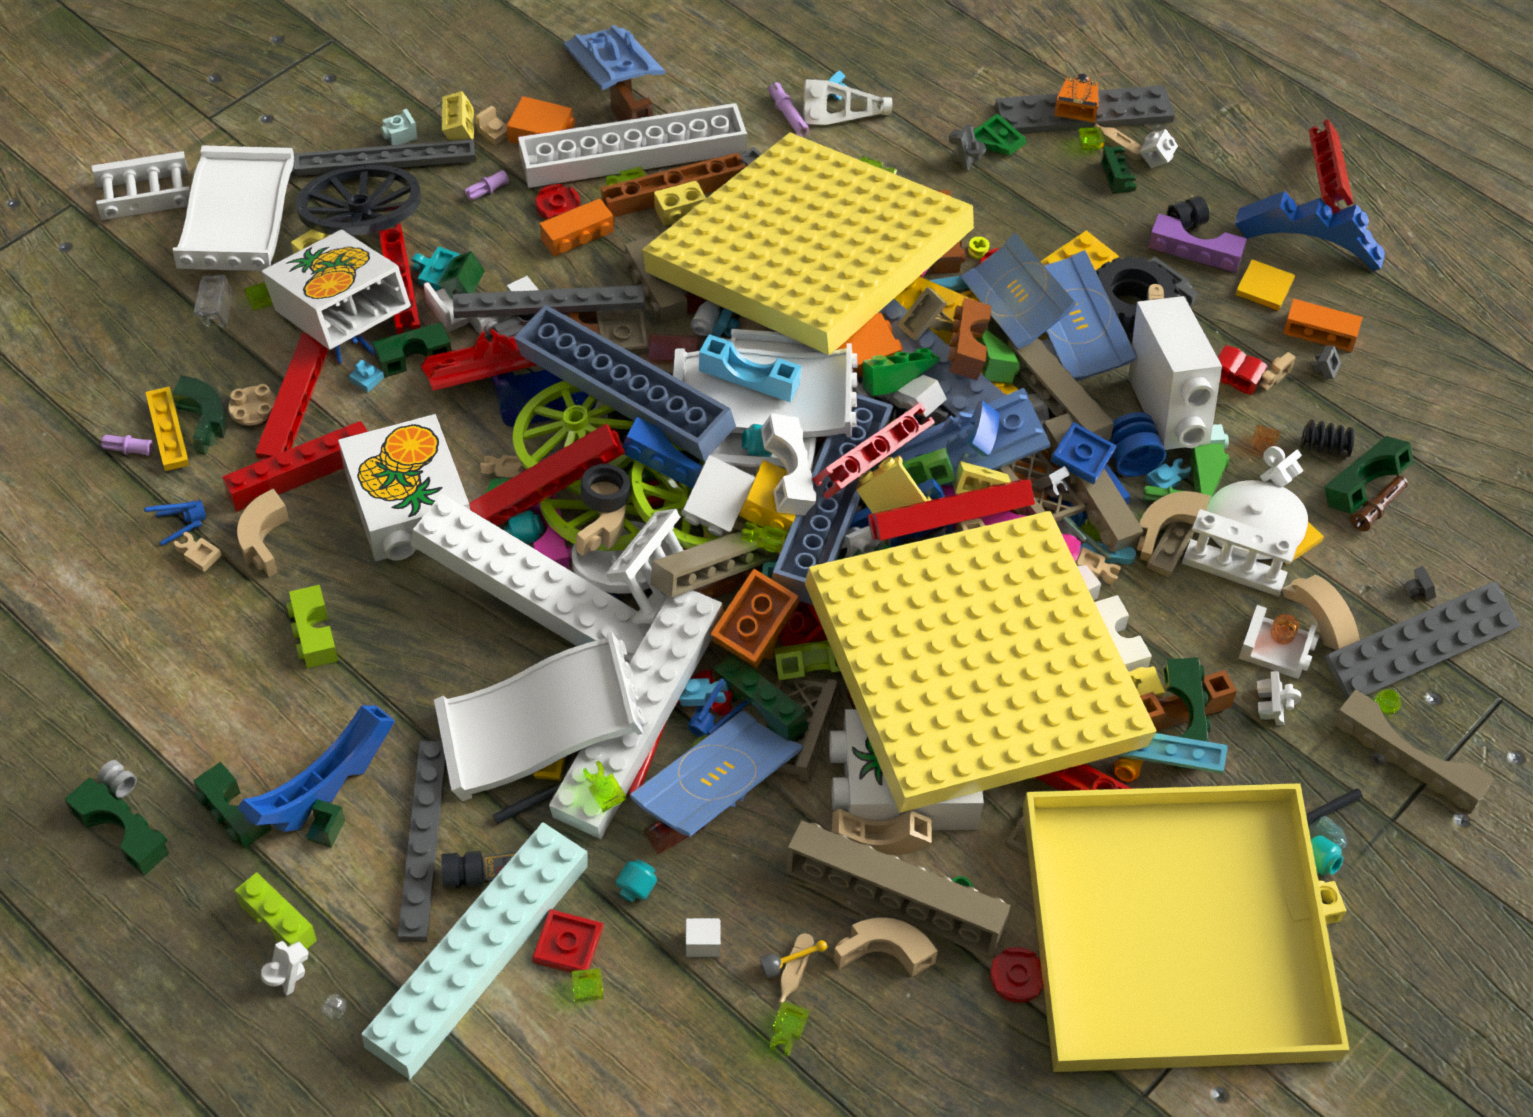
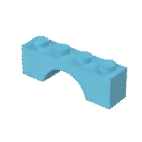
M709 334L699 351V371L791 403L800 385V365L780 358L771 364L751 362L737 352L732 342Z

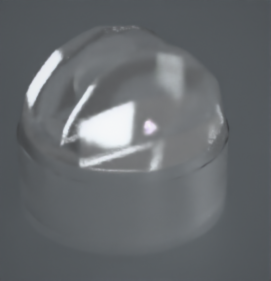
M338 993L331 994L325 999L321 1010L330 1018L341 1019L347 1009V1001L345 997L340 998Z

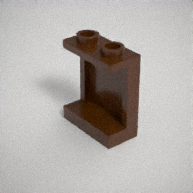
M632 79L616 82L615 85L610 87L611 110L619 121L653 116L652 101L649 97L636 101L633 97Z

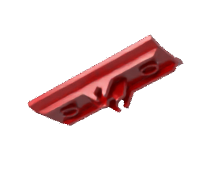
M490 329V333L493 335L490 342L484 338L485 333L481 331L474 346L426 357L419 366L427 377L432 391L536 366L537 364L521 356L514 340L515 336L507 337Z

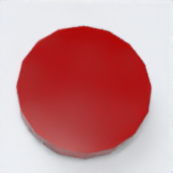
M563 184L548 185L538 192L537 198H535L536 211L542 218L546 220L580 207L579 194L570 186L567 188L563 187Z
M1009 947L993 959L989 973L991 985L996 993L1005 1000L1015 1003L1029 1002L1037 998L1044 990L1041 960L1032 950L1023 947Z

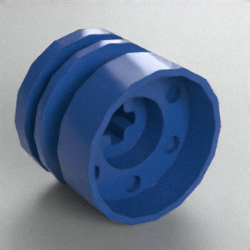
M1135 412L1118 417L1113 421L1114 425L1109 442L1117 446L1112 457L1120 474L1128 477L1142 476L1155 470L1165 461L1167 453L1160 436H1158L1159 433L1152 416L1147 413Z

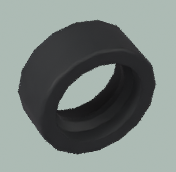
M598 464L591 466L584 472L581 478V499L586 506L598 512L619 510L626 504L629 498V477L625 471L615 465ZM597 482H610L618 486L620 490L610 495H602L593 491L590 486Z

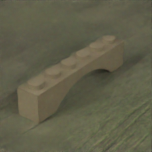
M1358 690L1351 694L1339 709L1333 724L1338 726L1340 730L1349 733L1361 741L1364 746L1372 748L1384 756L1387 761L1395 763L1407 771L1409 775L1418 778L1430 786L1432 790L1444 795L1458 807L1470 813L1474 811L1495 780V778L1471 763L1444 761L1414 748L1392 729L1384 717L1379 704Z

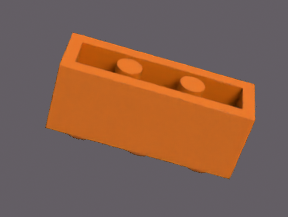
M601 199L540 223L541 240L553 256L565 253L614 232L613 214Z
M1293 299L1283 334L1326 346H1335V348L1352 352L1362 317Z

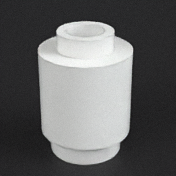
M711 301L701 304L690 323L693 331L700 336L711 334L719 320L720 307Z

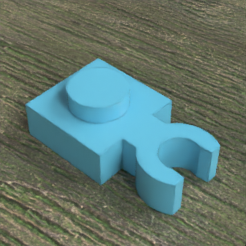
M1179 458L1174 461L1172 467L1165 463L1148 473L1146 481L1154 487L1168 488L1171 486L1174 489L1180 485L1182 479L1190 475L1191 467L1180 469L1183 460Z
M709 678L689 679L679 698L681 706H705L719 681L711 684ZM725 681L714 700L716 703L726 702L724 692H721L728 691Z

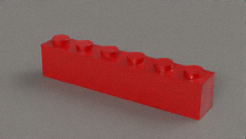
M358 421L224 475L222 479L226 494L235 511L238 512L246 509L253 500L272 489L280 495L341 470L344 466L338 440L368 431L362 421Z

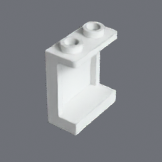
M709 455L703 464L700 475L681 515L685 516L684 519L693 525L698 526L700 523L708 527V531L713 535L719 537L728 535L755 477Z
M1257 605L1239 659L1299 679L1302 669L1307 671L1312 656L1308 655L1309 650L1314 651L1319 637L1314 635L1317 626L1311 625L1310 630L1305 631L1266 618L1264 616L1267 608Z

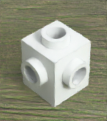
M1166 129L1159 132L1154 131L1146 136V141L1140 150V154L1148 165L1154 168L1168 163L1173 158V153L1178 145Z

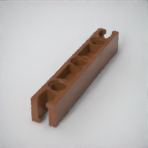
M738 152L601 187V200L613 214L614 218L653 208L654 192L697 180L704 194L715 192L746 166L744 163L741 164V156Z

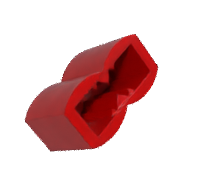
M1228 345L1224 346L1217 357L1222 365L1220 382L1231 384L1236 390L1248 395L1254 393L1268 367L1262 360L1246 356L1240 349Z

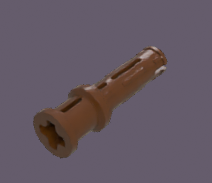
M1397 475L1374 499L1367 500L1363 504V508L1351 516L1354 527L1363 532L1368 531L1372 527V523L1384 515V509L1408 487L1407 480L1403 476Z

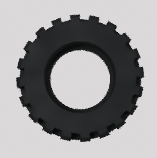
M1126 256L1125 259L1115 258L1111 263L1108 261L1096 270L1131 345L1133 342L1137 305L1127 304L1117 297L1130 295L1148 301L1147 294L1152 284H1158L1163 287L1164 299L1179 297V289L1175 284L1176 281L1173 276L1168 275L1169 272L1163 266L1160 268L1158 263L1146 261V258L1139 257V259H1135L1133 256Z

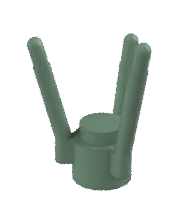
M1064 517L1056 522L1062 534H1070L1075 538L1079 537L1082 541H1087L1107 559L1111 558V555L1082 531L1070 517Z

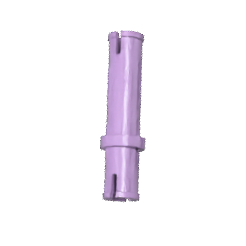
M774 83L777 89L770 85L768 92L774 99L776 108L782 111L796 132V135L803 137L800 130L806 135L809 132V127L793 106L791 97L785 94L779 83Z

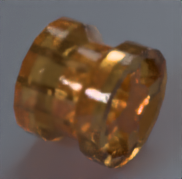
M1289 614L1277 616L1270 630L1272 639L1282 645L1293 642L1299 629L1298 621Z

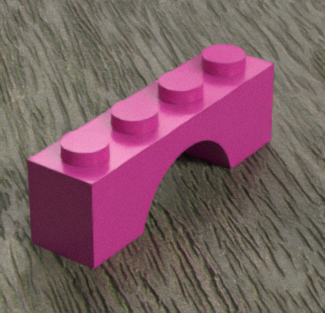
M556 493L550 496V499H557ZM538 503L528 510L533 511L535 515H540L547 531L539 540L533 543V547L538 552L569 570V562L572 561L571 547H566L564 542L568 540L564 539L550 527ZM554 508L557 514L562 518L560 508Z

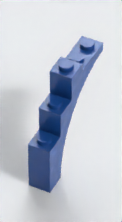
M1283 191L1239 208L1234 223L1247 239L1263 234L1298 233L1333 242L1356 255L1372 271L1381 269L1385 257L1382 246L1378 245L1371 232L1366 230L1369 222L1368 216L1365 212H1362L1357 204L1332 214L1330 206L1326 205L1321 197L1297 206L1295 201Z
M361 705L337 740L306 770L273 791L257 797L243 799L238 809L246 815L245 819L253 825L273 824L274 827L283 832L301 830L312 812L316 799L332 802L347 776L364 774L395 720L376 705Z

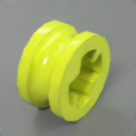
M984 237L972 238L969 242V255L974 259L984 257L985 253L989 251V241Z

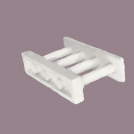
M184 151L92 165L97 188L103 187L104 200L96 201L101 220L188 206L190 188L189 186L183 187L181 175L188 174ZM172 176L174 189L160 191L158 178ZM149 180L151 192L137 194L135 182ZM126 184L128 196L114 198L112 186Z
M676 509L656 511L606 573L610 583L626 582L641 608L632 619L634 624L653 623L668 595L650 585L652 568L648 560L652 553L656 560L666 557L660 546L664 537L673 554L684 551L673 532V526L680 518ZM639 569L653 591L648 599L635 578Z
M1200 509L1192 531L1200 533L1198 541L1190 540L1182 564L1279 597L1287 575L1286 571L1280 570L1283 562L1291 565L1298 542ZM1209 537L1223 541L1222 549L1207 545ZM1233 546L1248 550L1246 558L1231 553ZM1258 554L1273 558L1271 566L1257 562Z

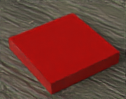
M549 909L532 956V963L587 977L604 924L599 921Z

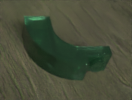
M181 375L172 393L176 408L194 412L202 417L192 440L196 453L206 455L209 447L213 446L215 437L224 438L227 422L222 401L216 390L206 382Z

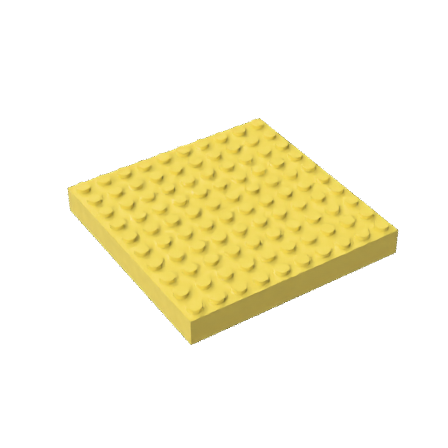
M788 133L644 247L642 253L645 272L830 355L974 228L973 205L796 134Z
M1051 511L809 567L805 586L899 813L1149 746L1157 732Z
M1300 784L1026 793L1023 803V814L1053 1072L1336 1062L1344 1058L1349 1051V1045ZM1305 887L1306 893L1302 891L1291 893L1289 903L1294 909L1299 911H1305L1310 908L1311 918L1293 922L1282 891Z

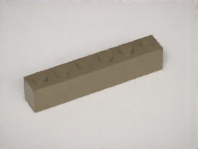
M1037 338L1020 349L1016 347L1012 340L1008 341L1007 346L1014 351L1017 361L1020 362L1018 374L1056 417L1070 413L1076 424L1110 441L1114 425L1112 419L1102 411L1097 402L1075 381L1070 372L1058 362L1056 356L1049 352L1041 340Z
M1070 413L1044 421L1042 425L1051 447L1046 448L1051 457L1071 424L1075 423ZM1103 469L1094 485L1069 472L1070 475L1065 477L1064 481L1086 506L1085 512L1088 515L1089 522L1095 526L1100 534L1101 541L1104 545H1107L1110 552L1113 553L1137 544L1143 529L1106 470Z
M755 525L652 561L650 585L672 598L779 558L788 533L785 537H782L759 525Z

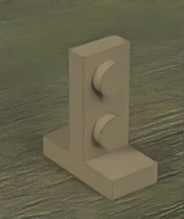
M927 287L897 325L912 340L917 341L926 329L930 327L937 331L945 330L951 332L953 321L942 311L947 303L932 288Z

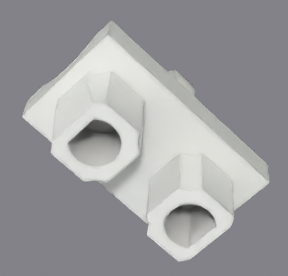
M1277 446L1269 447L1264 452V460L1271 468L1260 476L1263 482L1271 479L1275 485L1279 487L1285 486L1292 481V478L1303 471L1296 461L1302 455L1296 450L1285 458L1281 448Z
M870 526L862 529L853 527L845 535V543L847 545L845 558L852 557L858 549L865 554L871 553L880 542L890 546V538L872 540Z
M1279 671L1271 672V679L1257 681L1259 698L1272 697V701L1258 702L1260 719H1275L1276 726L1284 725L1283 705H1286L1287 710H1293L1294 705L1301 701L1300 691L1293 689L1292 684H1286L1283 690L1282 682L1279 679Z
M283 941L275 944L272 962L267 963L261 970L262 981L269 986L282 984L283 992L286 996L294 992L295 982L304 977L305 969L301 963L307 960L308 951L300 942H296L289 947Z

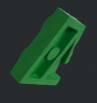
M998 113L974 129L975 139L978 142L984 143L985 148L1010 156L1026 145V138Z

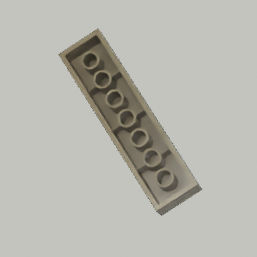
M802 820L788 846L786 874L993 959L1005 931L1011 907L1002 899L979 893L977 889L971 886L957 884L946 876L930 873L922 866L903 862L895 855H886L876 851L868 844H859L849 840L845 835L827 831L816 823H808Z

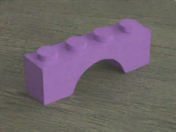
M1158 214L1151 232L1148 248L1236 273L1247 238L1226 232L1215 239L1204 240L1195 238L1184 230L1180 219Z

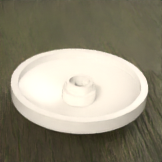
M1249 480L1227 485L1214 494L1207 507V512L1296 541L1298 545L1306 534L1308 515L1305 506L1294 493L1274 483ZM1212 538L1219 546L1223 547V541ZM1234 545L1231 553L1246 558L1248 550ZM1258 554L1257 559H1270V557Z
M630 521L639 530H641L646 524L637 521ZM623 528L621 536L629 535L630 533ZM663 538L660 545L666 556L672 555L673 552L666 539ZM576 544L573 545L572 566L576 575L605 592L631 593L626 582L610 583L606 576L608 570L624 550H594L582 556L576 551ZM653 553L649 556L648 560L651 568L652 561L656 560ZM639 569L635 578L642 590L649 589L650 586Z

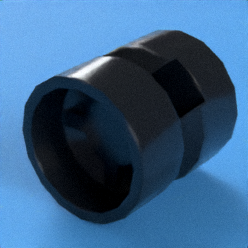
M1195 196L1186 199L1184 202L1180 201L1171 204L1167 208V216L1180 219L1185 231L1192 227L1207 224L1210 218L1207 203L1201 196Z
M481 851L465 852L463 857H460L458 853H444L441 855L444 890L460 889L462 884H465L467 888L484 886Z

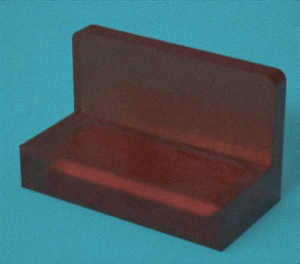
M651 333L649 359L674 360L675 349H685L687 353L697 351L698 335Z

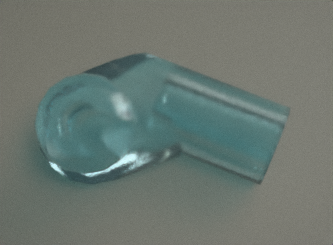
M1324 816L1317 824V827L1332 838L1331 841L1340 846L1342 851L1348 844L1344 830L1327 816Z

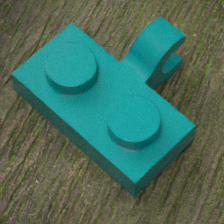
M439 246L430 259L415 253L411 261L414 262L412 270L421 273L418 277V284L424 286L425 283H429L434 290H440L442 287L439 286V282L451 260L459 256V253Z

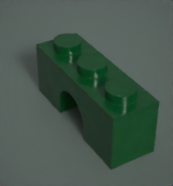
M442 322L373 342L375 358L380 370L383 372L384 378L406 372L405 359L412 354H422L425 357L452 351L451 342Z
M219 762L193 780L197 790L194 792L196 799L202 806L208 805L211 809L209 813L217 824L222 822L225 825V832L233 843L238 841L245 849L272 830L270 824L259 826L251 824L245 819L246 815L238 809L239 805L229 804L234 797L240 794L237 780L222 762Z

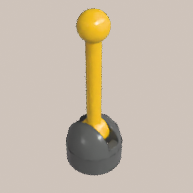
M820 940L815 946L783 958H779L774 954L759 957L766 978L769 979L779 974L784 963L815 951H825L827 943Z

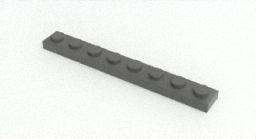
M474 139L294 153L296 176L324 174L356 165L374 164L399 168L476 161Z
M643 285L453 294L454 318L537 314L545 305L560 313L644 309Z
M420 741L398 931L399 941H428L446 768L442 741Z

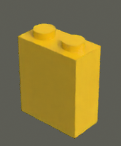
M763 459L754 475L755 480L738 516L785 537L796 515L777 512L773 490L783 476H787V471Z

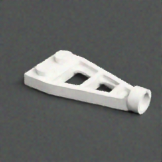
M806 79L804 81L803 121L806 125H830L876 115H891V97H878L826 80ZM832 93L843 97L845 100L843 111L833 114L827 112L828 94ZM852 97L864 99L866 101V110L851 112L850 99Z

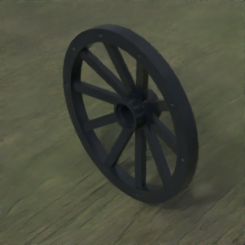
M356 165L328 172L309 182L298 194L296 208L302 223L317 232L332 235L342 229L351 236L362 235L387 229L407 219L418 208L421 202V191L417 179L405 170L387 165ZM368 177L386 178L371 196L367 195ZM360 178L359 194L351 195L342 185L341 181ZM394 181L405 185V187L380 198ZM333 185L348 203L318 192ZM410 193V196L407 199V201L387 204L403 195ZM311 199H315L337 208L307 206ZM393 211L387 215L379 214L380 212ZM313 214H316V215H336V216L329 217V218H326V219H320V218L314 216ZM351 219L350 223H339Z

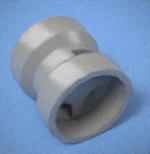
M116 760L106 763L97 775L98 782H102L107 787H110L111 793L118 798L128 795L137 782L136 776L130 771H124L123 765Z

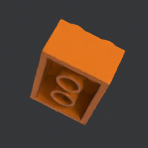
M753 569L711 632L712 641L757 669L800 604L799 596L756 569Z

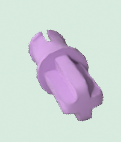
M501 170L488 178L483 177L480 182L465 189L467 198L474 200L486 193L492 194L496 188L509 183L508 176L505 171Z
M104 435L101 440L103 449L121 451L125 455L135 453L150 456L153 450L152 440L131 438L130 435H126V437Z

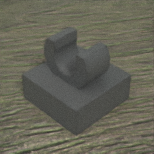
M1325 346L1322 353L1315 354L1317 362H1311V367L1314 372L1322 371L1325 379H1334L1341 361L1335 346Z
M1064 466L1034 481L1038 490L1047 487L1048 495L1053 498L1059 495L1057 487L1060 493L1068 490L1067 483L1062 479L1069 476L1070 473L1067 467Z
M1424 566L1414 569L1415 579L1406 582L1407 592L1410 597L1415 598L1423 594L1426 601L1436 598L1435 586Z

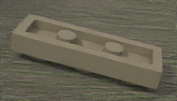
M1185 522L1170 523L1149 559L1146 568L1170 578L1195 533L1192 531L1193 524Z

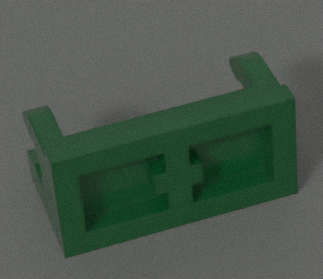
M1104 146L1101 165L1112 194L1133 192L1137 188L1136 184H1134L1136 178L1129 171L1125 155L1115 156L1116 153L1125 152V148L1122 146Z
M467 252L451 260L439 282V286L445 289L451 299H453V294H456L454 290H459L461 294L474 293L485 270L473 252Z

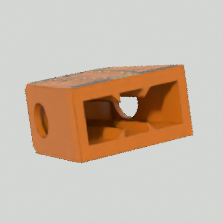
M1079 74L1076 78H1066L1057 97L1054 116L1095 123L1099 105L1098 83L1090 81L1086 74Z

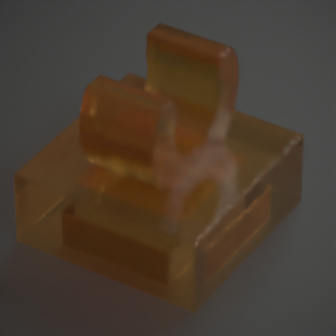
M1257 425L1253 438H1256L1254 449L1257 450L1261 442L1267 443L1268 448L1273 446V443L1277 444L1281 431Z

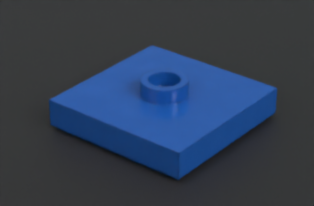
M1073 422L1050 461L1060 467L1066 466L1069 472L1094 485L1117 446Z

